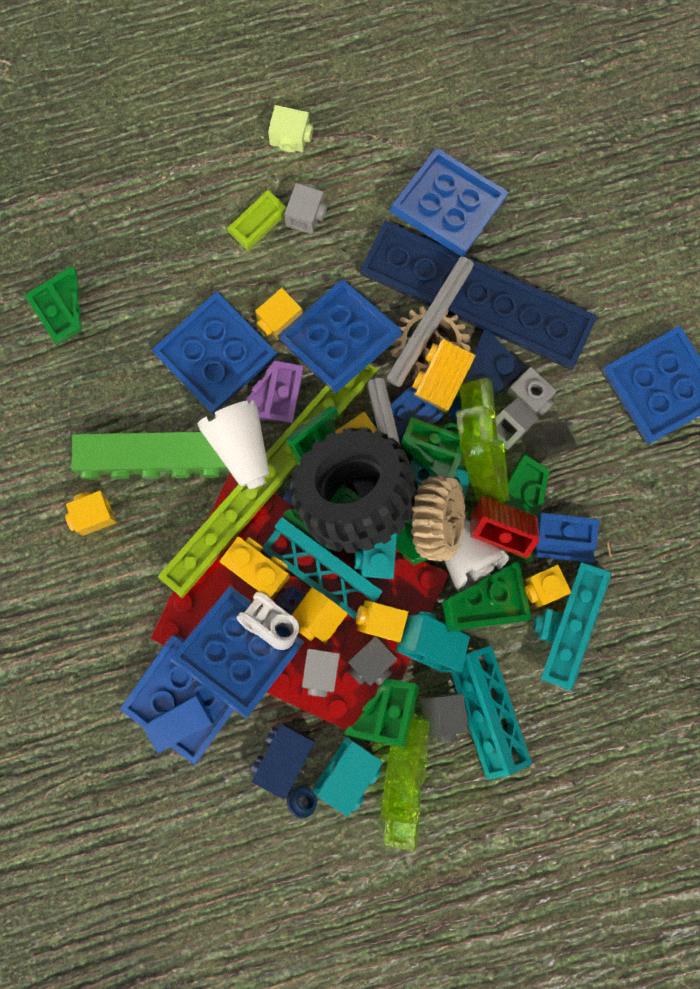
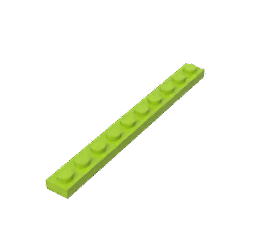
M369 364L336 394L326 385L266 453L270 474L264 478L266 483L252 490H249L247 485L241 487L238 484L157 577L183 598L289 477L296 465H298L285 438L329 406L337 408L338 417L340 418L367 387V382L376 377L378 369ZM334 418V424L339 418Z

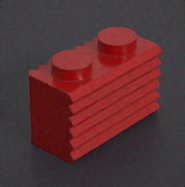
M486 495L481 497L470 517V537L524 558H529L540 540L538 518L536 515L526 514V511L521 512L520 508L515 510L514 506L509 507V504L498 503L497 500L493 501L492 498L487 499Z

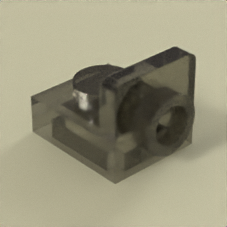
M565 420L538 428L523 439L527 453L531 459L539 464L577 447Z

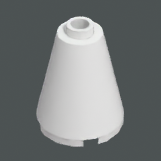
M252 400L250 403L242 401L216 411L214 420L209 422L207 417L198 422L200 431L241 487L247 485L248 489L252 490L266 483L264 478L270 474L255 400Z
M467 518L464 519L465 528L463 529V536L460 540V547L457 548V553L450 560H444L458 592L491 575L490 572L495 566L500 570L509 559L505 550L470 537L471 523Z

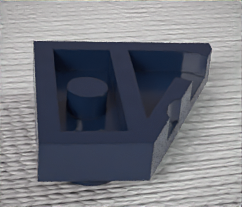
M486 329L482 332L474 354L476 356L462 385V390L481 410L525 370V367Z

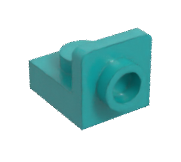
M546 608L541 611V614H537L533 626V632H537L536 640L553 643L563 613Z

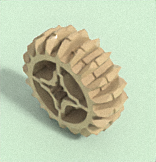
M424 306L420 307L419 315L411 310L408 315L409 319L401 317L399 322L401 327H398L402 335L391 344L395 346L391 350L392 356L399 357L411 338L408 336L416 330L427 312ZM447 310L437 327L444 330L450 336L452 342L449 341V338L440 336L437 328L432 334L431 342L439 345L441 340L444 339L466 351H470V346L465 344L469 341L470 336L469 334L462 333L466 327L465 323L456 325L458 320L457 314L448 318ZM427 344L420 354L423 358V364L416 361L410 371L414 373L412 381H415L419 371L425 373L430 364L429 361L425 360L429 352Z
M436 475L435 477L424 479L418 488V495L414 497L415 505L412 508L413 518L411 521L413 522V528L411 532L414 535L413 543L416 545L415 549L421 558H428V560L433 561L450 560L457 553V548L460 547V540L465 528L466 505L464 504L465 496L462 493V487L457 479Z

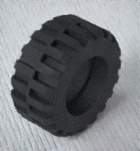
M353 428L343 429V433L336 434L333 432L326 435L327 439L320 442L318 440L311 446L312 450L309 453L305 452L300 458L301 465H296L292 475L294 480L290 484L293 505L309 533L321 545H328L329 549L341 551L342 548H345L347 553H357L360 548L369 551L375 549L374 545L382 542L384 545L391 541L390 536L394 533L399 534L406 527L404 524L405 520H411L413 516L412 508L415 505L414 497L418 495L416 491L418 488L416 478L405 451L401 449L400 444L394 438H388L387 434L375 430L372 433V430L369 428H359V431H354ZM363 476L379 479L374 489L358 501L347 504L331 502L335 492L349 480Z

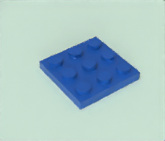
M436 148L393 202L390 212L456 254L464 257L502 206L509 192Z
M342 279L277 336L284 346L336 394L394 343L402 333L398 326Z
M217 291L152 349L156 357L212 415L278 356L277 352Z
M681 326L674 328L602 369L647 445L700 417V357Z
M229 586L171 657L170 661L247 719L304 644V641L296 637L290 648L278 650L257 634L247 630L237 620V616L240 612L244 613L252 602L232 586ZM280 626L275 629L280 637L286 638L291 635L286 627Z
M174 633L120 710L143 726L199 694L214 722L171 746L173 750L196 765L234 712V709L170 661L171 657L185 641L177 633Z

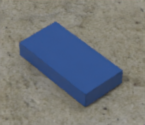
M197 694L147 722L142 727L157 754L211 725L214 720L201 697Z

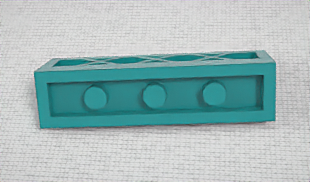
M283 517L275 525L276 530L263 546V552L270 557L273 555L288 566L287 569L310 587L331 599L355 620L357 613L348 607L346 594L360 592L369 599L368 601L376 602L382 593L379 588L364 577H361L360 574ZM280 535H283L291 541L293 554L280 556L270 548ZM295 545L302 549L304 552L296 553ZM311 556L316 560L317 572L302 573L298 568L297 557ZM293 558L294 566L285 559ZM320 564H322L324 567H326V568L329 569V570H328V571H321V570H320ZM322 575H337L341 580L342 591L328 592L323 588ZM318 576L319 584L309 577ZM344 581L354 589L345 590ZM343 594L344 603L337 599L335 595Z
M581 562L541 677L542 681L559 686L571 693L573 692L611 580V572Z
M492 645L467 653L462 672H451L457 693L464 695L465 709L468 714L467 722L486 779L510 776L532 765V761ZM484 655L487 664L486 672L481 667L479 656ZM491 686L495 689L498 696L496 702L492 699L490 693ZM502 717L506 720L508 726L507 732H505L502 728ZM512 747L516 749L520 761L516 764L511 754Z

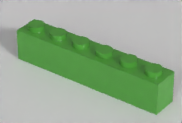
M202 432L72 434L71 470L81 475V479L97 480L99 475H111L112 479H129V474H141V478L156 479L160 477V474H171L173 478H188L190 473H201L202 477L215 478L219 477L220 473H230Z

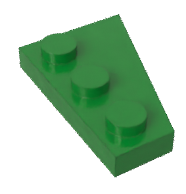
M521 455L496 500L498 503L503 502L504 505L509 504V507L514 506L515 510L520 508L521 512L526 511V514L531 513L532 516H537L544 502L550 470L527 455ZM534 552L531 553L529 558H524L517 554L514 555L527 563H532Z
M520 561L500 569L442 601L448 632L522 623L532 620L527 594L524 589L525 585Z

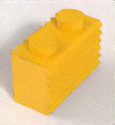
M444 339L441 340L439 345L433 343L425 359L430 364L425 373L419 371L412 385L413 388L417 389L414 396L447 412L476 355Z

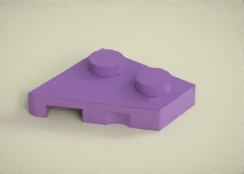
M274 361L267 369L262 380L256 383L251 390L252 393L245 401L250 403L252 400H255L260 420L288 425L294 422L304 370L302 365Z

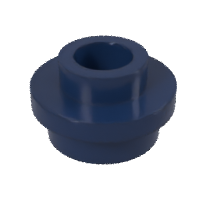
M303 786L295 787L287 795L286 803L288 810L296 818H308L316 809L317 797L310 788ZM298 799L302 802L303 807L299 804Z

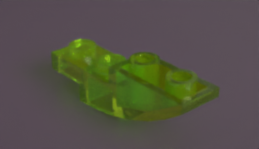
M484 378L461 384L462 411L456 412L458 431L464 461L477 500L479 502L481 497L486 495L487 499L492 498L493 501L497 500L498 503L510 501L504 441L498 440L492 380Z
M412 717L406 748L390 747L381 818L385 819L383 844L385 846L414 851L417 848L421 785L425 783L429 720Z

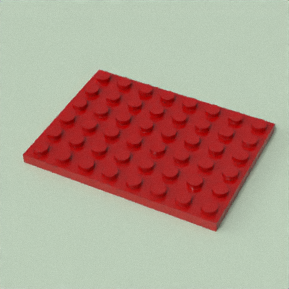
M229 474L209 517L238 486V482L231 474ZM273 494L183 598L174 591L172 592L150 639L165 646L172 634L177 633L186 640L229 586H232L253 602L254 594L259 591L219 561L238 536L244 541L250 537L263 547L276 530L275 525L282 517L287 520L283 514L287 510H295V507L282 501V497ZM280 535L270 548L280 556L293 554L291 541L283 535ZM295 545L296 553L304 552L302 549ZM342 548L341 551L331 550V554L358 573L359 569H354L355 553H347L345 548ZM261 550L260 553L270 560L271 557ZM395 550L393 579L364 578L382 591L375 603L408 611L409 616L418 615L420 611L432 613L449 573L426 562L413 566L402 557L399 551ZM311 556L297 557L298 568L302 573L317 572L316 560ZM293 558L285 559L294 566ZM320 564V570H321V571H328V570H329V569H327L326 567H324L322 564ZM286 569L285 572L290 575V578L273 601L288 614L292 615L312 587ZM322 575V583L325 590L328 592L342 591L341 580L337 575ZM318 576L309 577L319 584ZM344 581L345 590L354 589ZM360 592L346 594L348 607L356 613L360 606H364L365 600H369ZM343 594L335 595L337 599L344 603ZM348 614L326 644L317 637L310 641L298 632L297 637L303 640L304 644L267 693L345 730L349 725L352 727L362 715L363 707L376 696L381 684L378 686L374 682L370 686L365 681L360 685L348 672L352 668L348 662L375 636L358 631L359 624H356V620ZM376 636L397 658L388 668L392 672L388 679L402 681L411 658L395 652L397 641ZM308 649L340 654L334 692L327 691V697L308 695L309 688L302 687Z

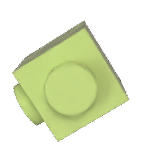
M275 105L268 130L270 145L280 147L287 152H303L305 142L310 143L313 134V125L309 124V112Z

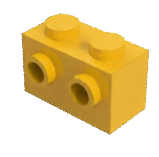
M238 536L219 562L257 591L273 600L290 578V575L285 572L288 566L274 555L269 560L260 552L263 547L250 537L244 541Z

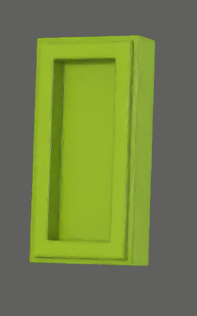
M267 189L227 230L249 251L285 216L287 207Z

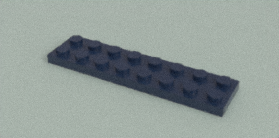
M384 221L360 269V275L430 306L461 256L448 248ZM466 257L474 263V266L449 306L448 315L453 316L457 314L458 319L481 330L486 329L503 340L573 370L597 319V315Z

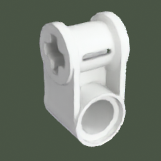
M256 592L253 596L254 601L244 613L240 612L238 614L237 620L247 630L257 634L272 647L278 650L290 648L299 632L297 620L276 605L268 596L261 592ZM280 626L286 627L291 635L286 638L280 637L275 629Z

